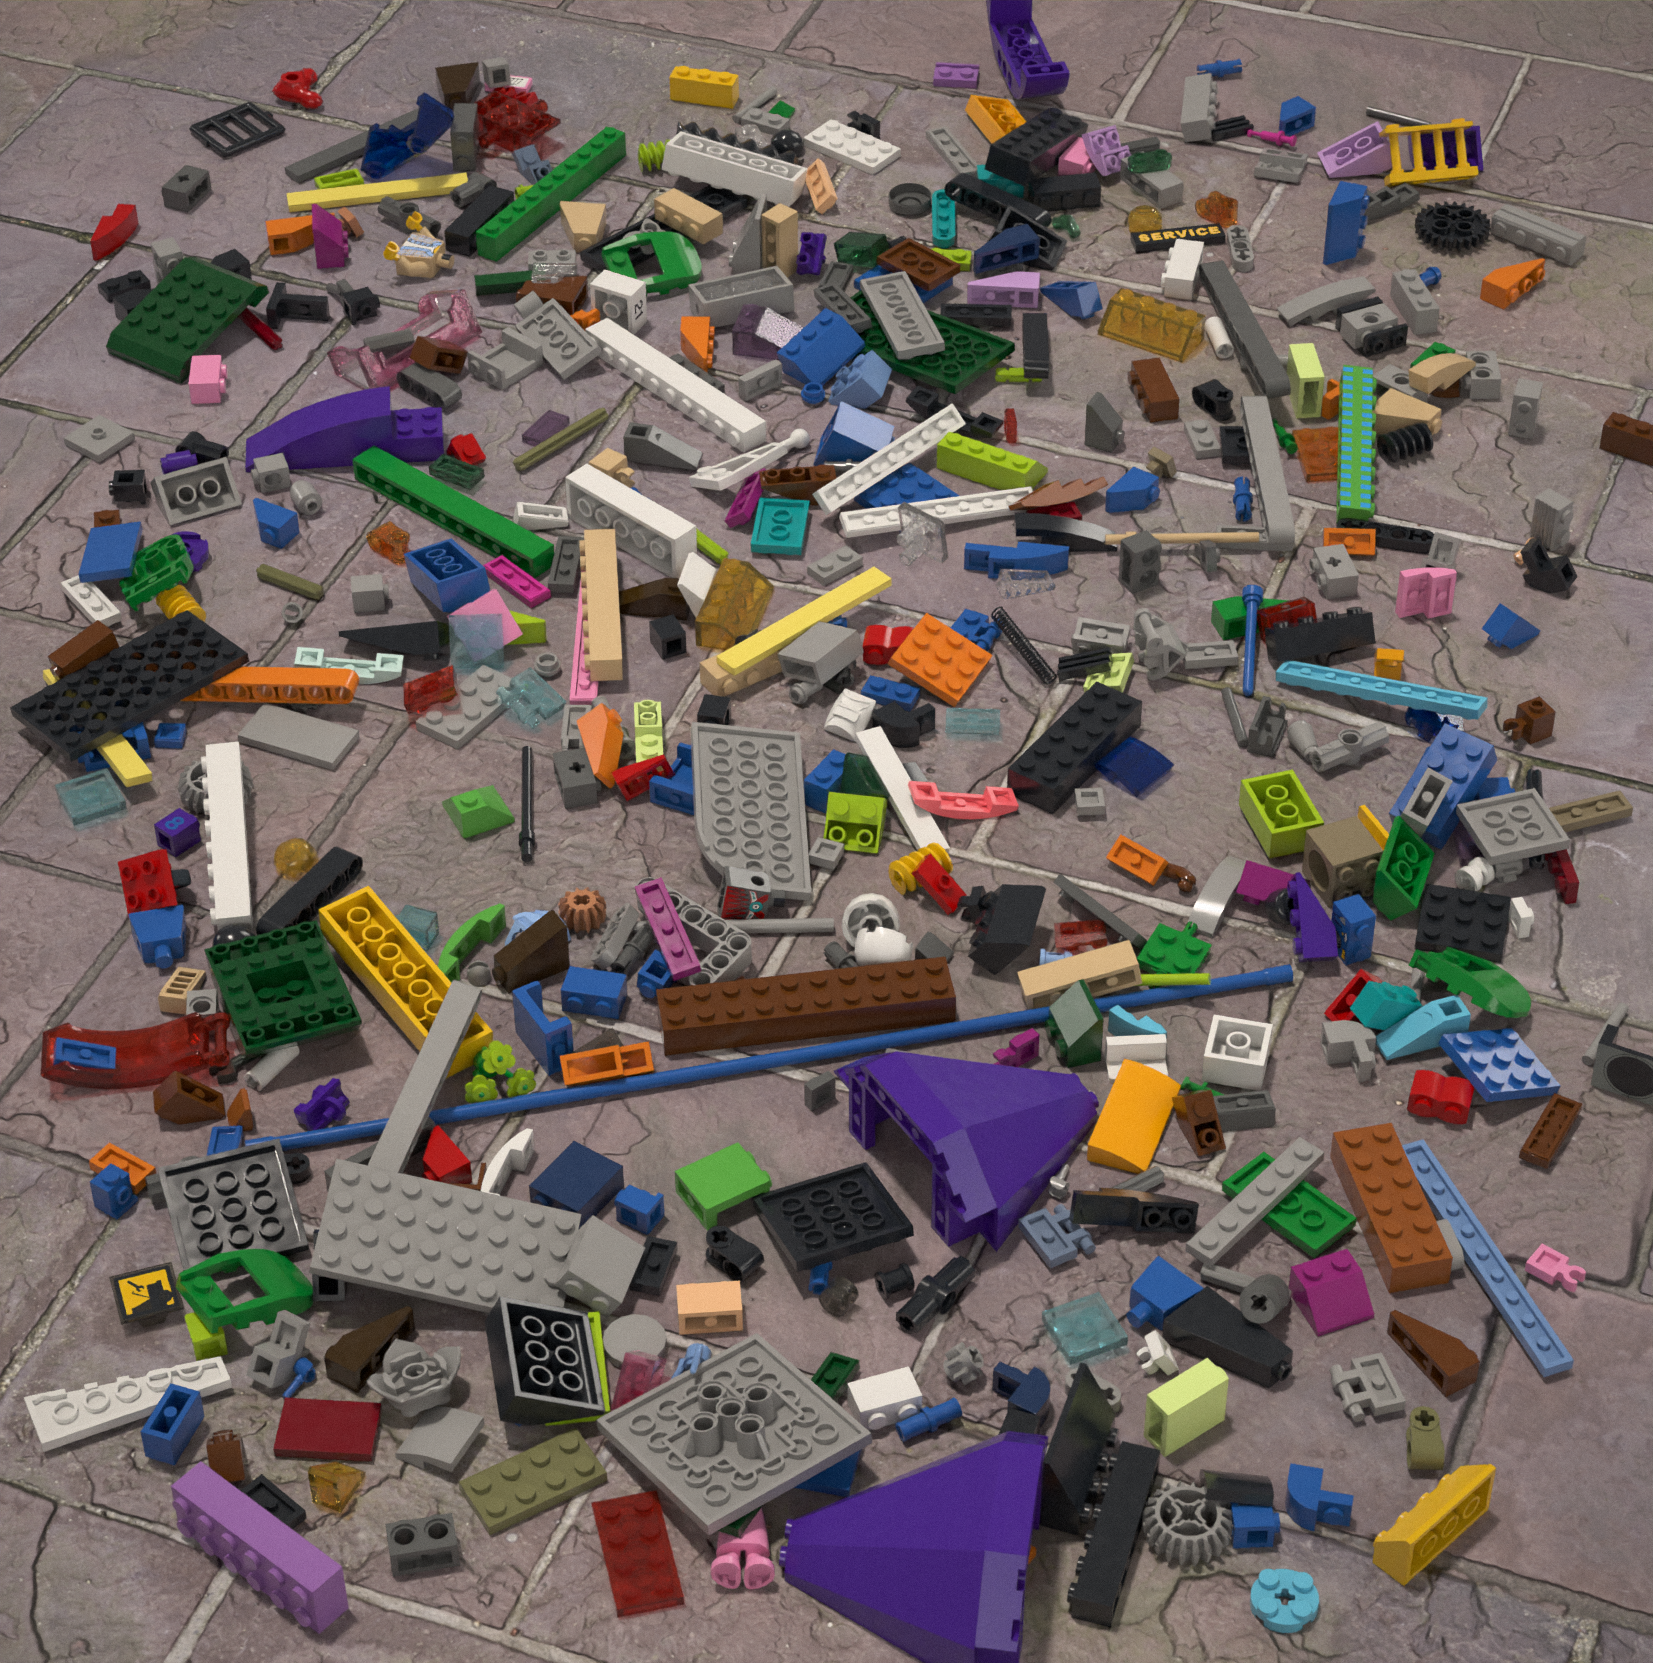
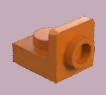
M595 308L587 313L580 310L572 314L571 317L585 331L586 328L600 322V310Z
M1334 379L1327 381V392L1322 398L1321 416L1328 420L1339 414V382Z

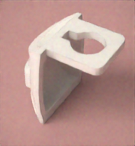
M844 689L827 717L824 730L856 742L855 734L866 729L873 711L879 709L876 701Z

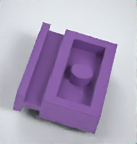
M936 62L933 86L976 89L979 65Z

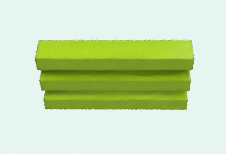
M351 169L315 177L314 183L317 190L363 185L364 179L358 169Z

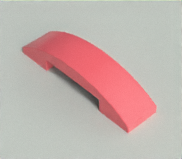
M909 781L908 783L910 793L916 805L928 812L943 817L969 820L985 819L1014 812L1019 807L1012 788L986 786L984 794L981 795L938 792L937 786L933 782Z

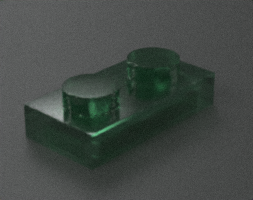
M442 454L429 466V475L469 490L485 477L484 469Z

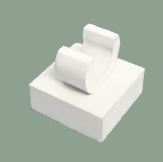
M1156 1330L1144 1336L1148 1347L1141 1348L1137 1355L1143 1362L1150 1359L1142 1365V1369L1147 1374H1153L1159 1368L1167 1375L1179 1370L1170 1345Z

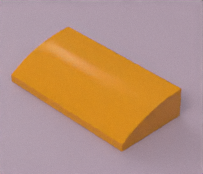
M970 95L965 111L991 144L1026 123V120L1008 99Z
M1124 1058L1088 1142L1087 1160L1136 1174L1148 1170L1174 1107L1172 1097L1179 1095L1181 1085L1151 1067Z

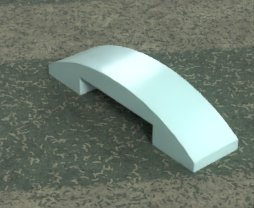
M297 647L294 668L351 669L358 674L359 684H375L400 677L404 655L377 653L376 661L329 658L324 657V649Z

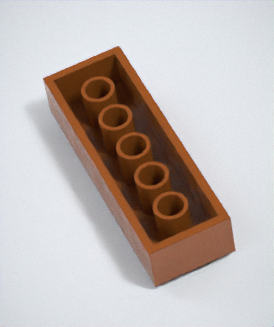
M1392 1123L1333 1132L1330 1159L1388 1293L1449 1283L1453 1257Z

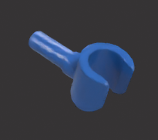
M306 1357L298 1359L294 1364L293 1371L297 1376L283 1393L282 1398L284 1400L285 1398H290L303 1382L309 1383L315 1379L316 1371L313 1368V1364Z

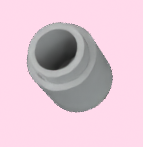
M299 480L291 486L290 497L301 513L312 515L319 511L322 506V498L310 482Z

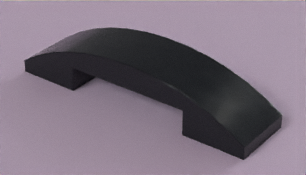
M917 386L906 398V403L926 420L947 407V405L938 402L939 394ZM957 410L966 424L953 433L970 438H992L1003 426L1004 421L984 412L976 418Z

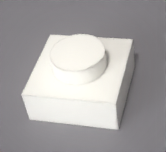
M1523 897L1511 899L1508 920L1518 939L1529 937L1530 926L1534 923L1533 911L1527 907Z

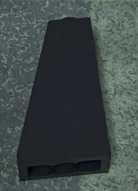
M1208 1286L1164 1319L1162 1338L1169 1345L1200 1359L1208 1358L1214 1365L1264 1387L1270 1388L1278 1381H1284L1292 1371L1293 1350L1259 1324L1245 1318L1239 1309Z

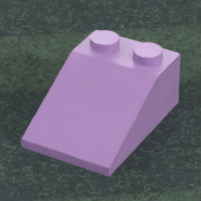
M1378 121L1318 152L1329 178L1379 174L1392 168L1390 143L1387 137L1379 138L1382 128Z

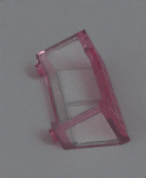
M465 289L429 292L421 297L418 302L420 316L393 331L410 328L415 341L417 336L447 340L457 346H461L483 333ZM414 344L396 354L384 356L382 352H370L369 346L351 349L337 346L326 352L335 374L362 390L386 386L391 388L398 383L397 373L415 363L414 360L409 358Z

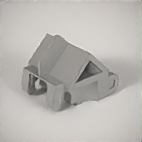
M1141 608L1135 612L1133 624L1135 644L1141 651L1144 650V652L1138 654V657L1149 669L1157 667L1154 670L1147 671L1146 675L1149 680H1156L1167 676V673L1186 656L1185 650L1188 646L1179 639L1173 625L1156 615L1151 616L1146 608Z

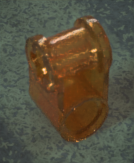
M1212 191L1207 198H1201L1195 203V210L1201 218L1214 223H1220L1223 228L1237 225L1238 201L1236 199L1227 197L1218 191Z
M388 521L366 534L367 542L373 551L383 555L392 563H406L404 554L411 552L408 546L410 535L407 531Z

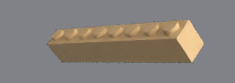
M615 529L584 530V540H579L582 604H585L582 605L583 620H588L583 621V637H589L584 638V654H586L584 655L585 671L590 670L591 681L623 680Z

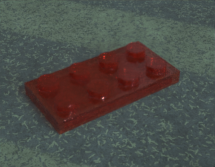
M657 1490L592 1502V1513L617 1618L684 1605V1595Z

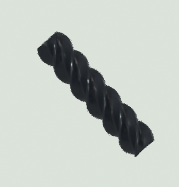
M679 121L677 124L676 135L681 131L801 167L804 163V159L798 160L795 153L790 150L779 154L773 145L759 148L753 139L740 143L733 133L721 137L713 127L701 131L696 122H690L683 126Z

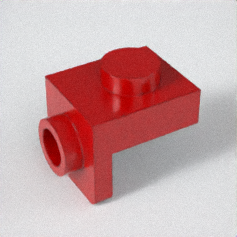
M472 433L465 436L460 434L452 438L446 451L448 456L454 454L463 470L483 463L486 459L484 452Z

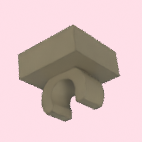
M1153 447L1148 452L1150 462L1146 469L1151 471V474L1158 476L1159 479L1162 475L1171 479L1176 474V466L1171 455L1156 447Z

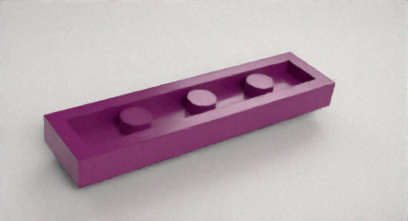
M662 877L634 886L636 896L673 980L676 981L701 972L700 963Z

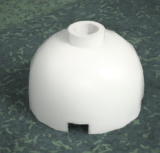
M874 893L862 894L853 899L846 907L842 920L844 937L853 947H855L858 932L863 928H867V932H875L876 927L888 928L898 932L900 925L898 912L893 903L883 895Z
M876 927L875 932H867V928H863L857 934L854 956L859 966L910 961L913 943L911 941L908 944L906 942L907 936L892 929Z

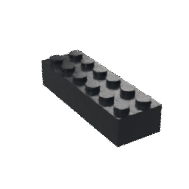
M1048 108L992 143L984 169L1025 186L1059 163V157L1078 137L1082 138V134L1087 132L1088 124L1082 122L1079 117L1068 116L1062 113L1058 108Z
M1096 681L1008 768L1007 788H1012L1016 798L1054 814L1075 793V789H1079L1141 726L1142 701Z

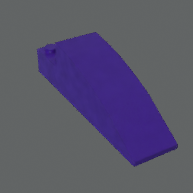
M390 386L365 389L326 399L294 411L247 438L245 470L247 473L255 469L253 459L283 453L289 470L353 466V459L372 446H376L406 463L444 461L442 407L392 410Z

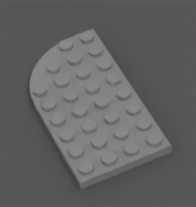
M692 722L690 733L694 824L696 839L703 855L721 875H723L724 866L763 872L769 875L771 889L785 890L786 899L809 901L811 881L800 733Z

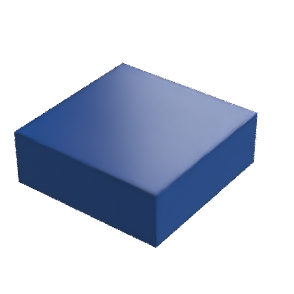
M159 723L154 739L155 748L182 749L187 732L186 724Z

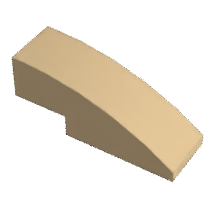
M1452 353L1430 357L1408 370L1409 386L1427 394L1437 387L1445 390L1474 368L1476 362Z

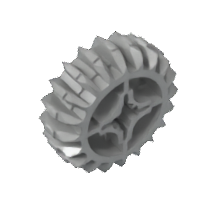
M194 760L191 766H185L184 772L180 773L178 791L183 805L187 806L188 811L195 810L196 815L205 813L204 799H209V795L204 794L202 778L207 777V773L202 772L201 761ZM242 760L244 800L246 805L247 799L251 798L253 778L248 766H245Z
M1180 1480L1175 1488L1167 1483L1164 1491L1156 1489L1154 1497L1148 1499L1145 1511H1143L1142 1530L1144 1536H1147L1148 1546H1155L1156 1555L1166 1553L1168 1562L1173 1558L1179 1559L1181 1566L1185 1560L1191 1561L1196 1566L1199 1559L1208 1563L1211 1555L1219 1557L1222 1549L1227 1548L1230 1535L1233 1533L1231 1510L1228 1509L1227 1502L1205 1500L1204 1486L1198 1488L1194 1481L1190 1486H1184ZM1164 1518L1169 1520V1527L1163 1523L1162 1520ZM1206 1519L1213 1525L1211 1529L1206 1525Z

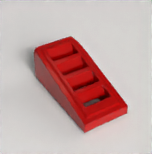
M664 754L611 772L627 801L649 790V781L654 775L667 779L675 776ZM661 766L663 771L658 772L656 768Z

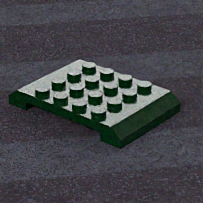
M185 257L111 331L106 345L107 351L111 355L182 384L190 376L192 356H200L248 305L255 308L269 294L268 287L199 258Z

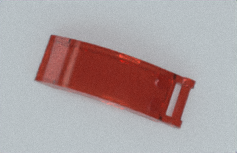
M194 1012L164 1024L125 1031L91 1030L65 1023L43 1032L40 1075L53 1082L77 1087L130 1089L161 1084L174 1071L188 1076L214 1065L224 1067L230 1062V1053L227 1050V1029L230 1027V1018L224 1012H219L205 1018L200 1013ZM215 1030V1050L209 1051V1032ZM56 1038L116 1047L115 1069L82 1067L70 1064L68 1061L53 1065Z

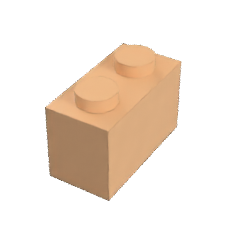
M740 1281L676 1285L679 1335L743 1331Z

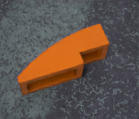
M649 1041L621 1047L615 1045L560 1056L565 1086L585 1085L655 1073Z

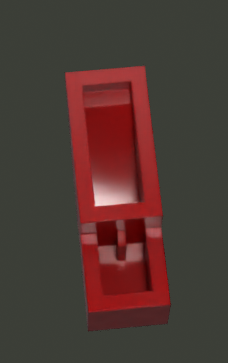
M117 204L112 216H102L90 240L93 260L98 261L109 255L134 233L139 224L136 205Z

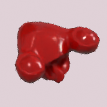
M303 68L300 71L282 74L279 82L272 90L277 98L288 102L300 103L305 108L317 109L323 103L318 93L310 91V86L318 80V75L312 68Z

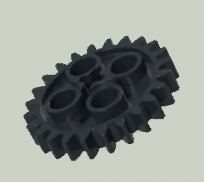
M1444 201V205L1436 202L1435 207L1427 205V209L1422 208L1421 213H1417L1415 233L1418 234L1419 239L1424 238L1423 243L1431 242V247L1438 245L1439 250L1447 247L1449 251L1456 248L1461 252V248L1470 250V246L1478 248V243L1484 244V241L1488 240L1491 227L1490 219H1486L1487 214H1481V209L1474 211V206L1465 207L1466 203L1457 205V202L1454 201L1452 205H1449L1447 201Z

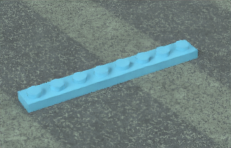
M1286 660L1276 671V681L1290 686L1299 685L1316 691L1325 690L1335 692L1338 695L1360 697L1363 700H1377L1386 702L1389 705L1398 704L1415 710L1434 711L1441 715L1461 716L1467 720H1478L1488 705V697Z

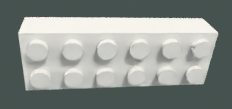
M681 131L666 144L662 170L668 171L672 176L682 175L688 177L693 182H705L717 189L726 188L732 190L737 195L746 194L753 196L757 201L762 194H767V201L773 202L775 205L781 203L787 207H790L803 194L808 169Z
M585 464L565 477L569 519L588 530L615 529L616 546L667 576L680 578L688 554L691 552L697 554L696 525L589 464Z

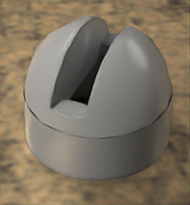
M295 602L286 603L281 611L282 618L288 623L298 622L303 614L301 606ZM285 611L298 612V617L287 615Z
M477 960L469 965L467 970L469 983L475 986H482L491 980V972L487 963Z

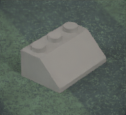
M227 457L154 477L150 482L157 505L169 526L242 505Z

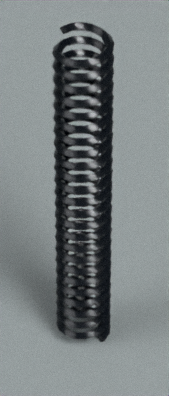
M1002 606L995 608L991 618L1025 661H1027L1044 684H1050L1055 681L1057 674L1043 660L1041 654L1025 637L1021 629L1016 626L1010 615L1005 612Z

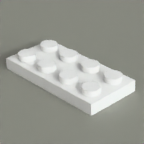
M831 119L803 138L805 147L871 175L876 174L901 156V148Z

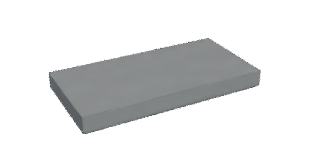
M267 703L261 706L238 734V742L331 770L336 768L360 738L359 730Z

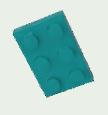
M759 498L751 539V552L802 555L810 501Z

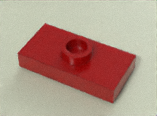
M931 853L924 856L911 873L947 915L956 910L961 896H967Z

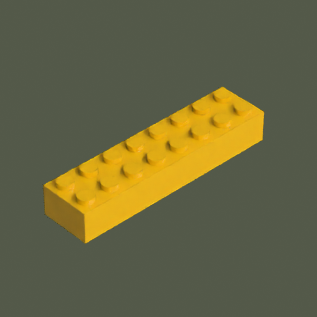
M369 886L319 909L320 929L326 940L420 1051L451 985L449 979ZM475 1012L446 1078L474 1065L473 1059L475 1055L481 1051L482 1047L486 1046L488 1048L489 1044L493 1041V1031L477 1012Z

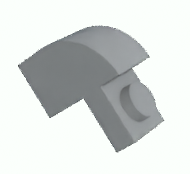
M1435 532L1429 555L1423 558L1420 568L1455 569L1457 565L1455 561L1462 539Z
M1341 1020L1322 1023L1320 1045L1327 1064L1351 1062L1358 1083L1369 1082L1371 1069H1374L1376 1066L1374 1055L1376 1045L1375 1034L1368 1027L1355 1021Z
M286 1310L278 1312L270 1341L254 1346L246 1375L270 1388H275L289 1382L296 1374L293 1371L296 1361L302 1357L307 1358L309 1349L304 1347L310 1322Z

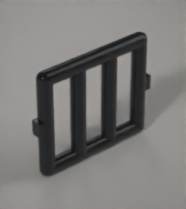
M252 102L244 103L192 124L189 127L190 132L201 139L202 145L206 148L210 146L223 157L230 156L281 135L286 130L281 123L273 118L272 113L269 111L264 112ZM249 111L270 126L271 129L263 132L242 117L241 114ZM231 119L253 136L244 140L222 122ZM213 127L235 144L225 147L203 130Z

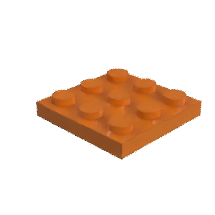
M926 613L891 657L888 665L951 706L956 707L993 655Z

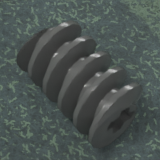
M1261 1275L1252 1281L1241 1293L1239 1300L1240 1310L1249 1321L1258 1324L1266 1323L1272 1320L1288 1303L1290 1296L1289 1288L1285 1281L1276 1275ZM1263 1295L1267 1298V1301L1263 1300Z

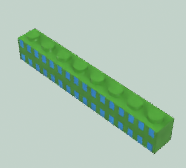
M1343 365L1339 381L1336 524L1343 518L1368 521L1369 518L1374 516L1375 503H1371V500L1374 499L1375 485H1372L1371 482L1374 481L1375 467L1371 466V464H1374L1376 449H1372L1376 438V431H1372L1376 423V413H1372L1376 407V396H1372V393L1376 391L1377 379L1373 378V368Z

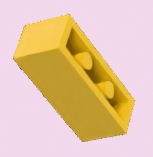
M675 66L669 77L670 100L733 109L739 99V75L715 72L708 69H694L687 66Z

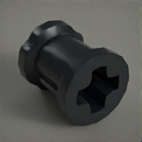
M905 1263L899 1264L897 1269L886 1273L879 1271L874 1274L877 1290L885 1300L890 1298L893 1293L904 1289L910 1291L915 1288L913 1274Z

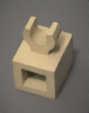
M606 448L589 461L590 466L630 488L635 484V481L629 479L635 472L627 467V456Z

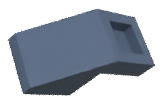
M534 144L512 152L520 174L532 185H535L553 170L549 160L541 162Z

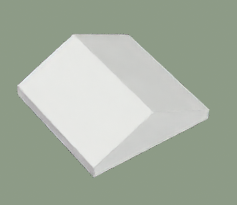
M691 552L688 554L677 586L698 623L701 625L705 623L716 592V569L697 554Z

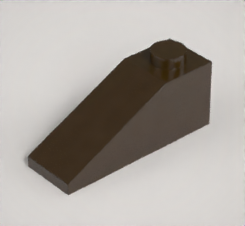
M665 577L618 592L620 614L657 618L674 615L677 620L687 621L690 607L677 586L680 578Z
M406 1306L343 1335L325 1353L324 1362L327 1378L359 1393L367 1384L369 1377L383 1366L385 1353L394 1340L400 1339L405 1341L415 1330L413 1308Z

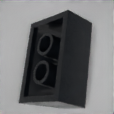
M1002 884L994 892L989 891L981 902L983 909L975 921L977 928L969 941L971 947L968 957L993 975H996L1028 949L1046 888L1038 885Z

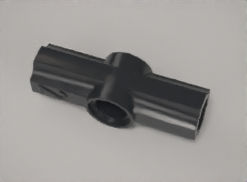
M962 1256L958 1258L953 1257L934 1277L927 1275L920 1281L915 1295L896 1312V1321L900 1324L903 1331L910 1335L918 1333L937 1313L944 1315L951 1309L957 1294L975 1277V1269L971 1266L969 1260Z

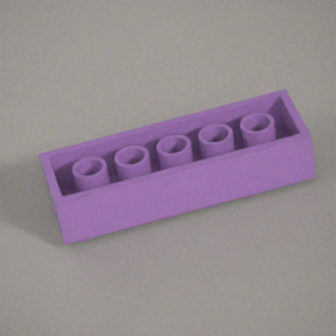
M200 1461L171 1486L174 1499L172 1504L176 1510L179 1531L186 1538L192 1537L199 1542L207 1554L211 1556L216 1555L232 1573L238 1572L245 1577L253 1589L256 1591L262 1590L270 1596L272 1602L278 1608H285L291 1612L303 1627L309 1626L320 1634L349 1608L342 1566Z

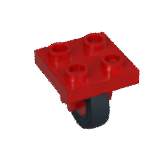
M166 849L118 861L128 917L129 913L177 905L176 889L191 884L189 870H171L172 867L171 863H169Z

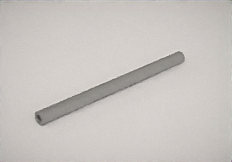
M834 918L726 920L747 934L834 932ZM636 921L633 926V935L643 926L651 929L648 921Z

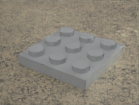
M1535 788L1457 805V816L1490 865L1569 849V837Z

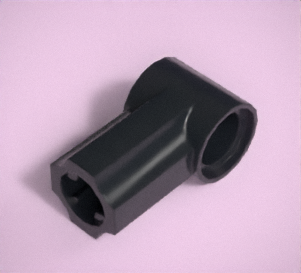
M195 431L190 432L175 448V452L189 450L191 455L195 454L197 460L202 462H210L224 457L228 458L229 447L207 441L202 434Z

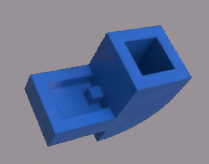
M1290 1463L1285 1507L1289 1517L1297 1525L1310 1531H1315L1316 1521L1349 1527L1354 1495L1321 1490L1323 1469Z

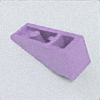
M1016 271L968 282L967 304L1012 305V307L1038 308L1040 273Z

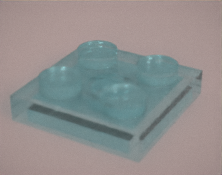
M502 614L449 615L451 669L480 668L482 665L489 668H504Z
M107 768L55 785L56 794L74 826L127 809L126 801Z
M1099 1292L1042 1311V1322L1070 1365L1125 1346L1128 1343L1127 1334Z

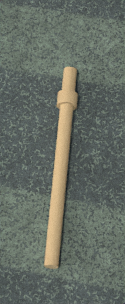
M1128 531L1125 534H1105V545L1121 544V539L1135 535L1136 531ZM1259 532L1151 534L1161 544L1200 543V541L1210 540L1212 543L1259 542Z

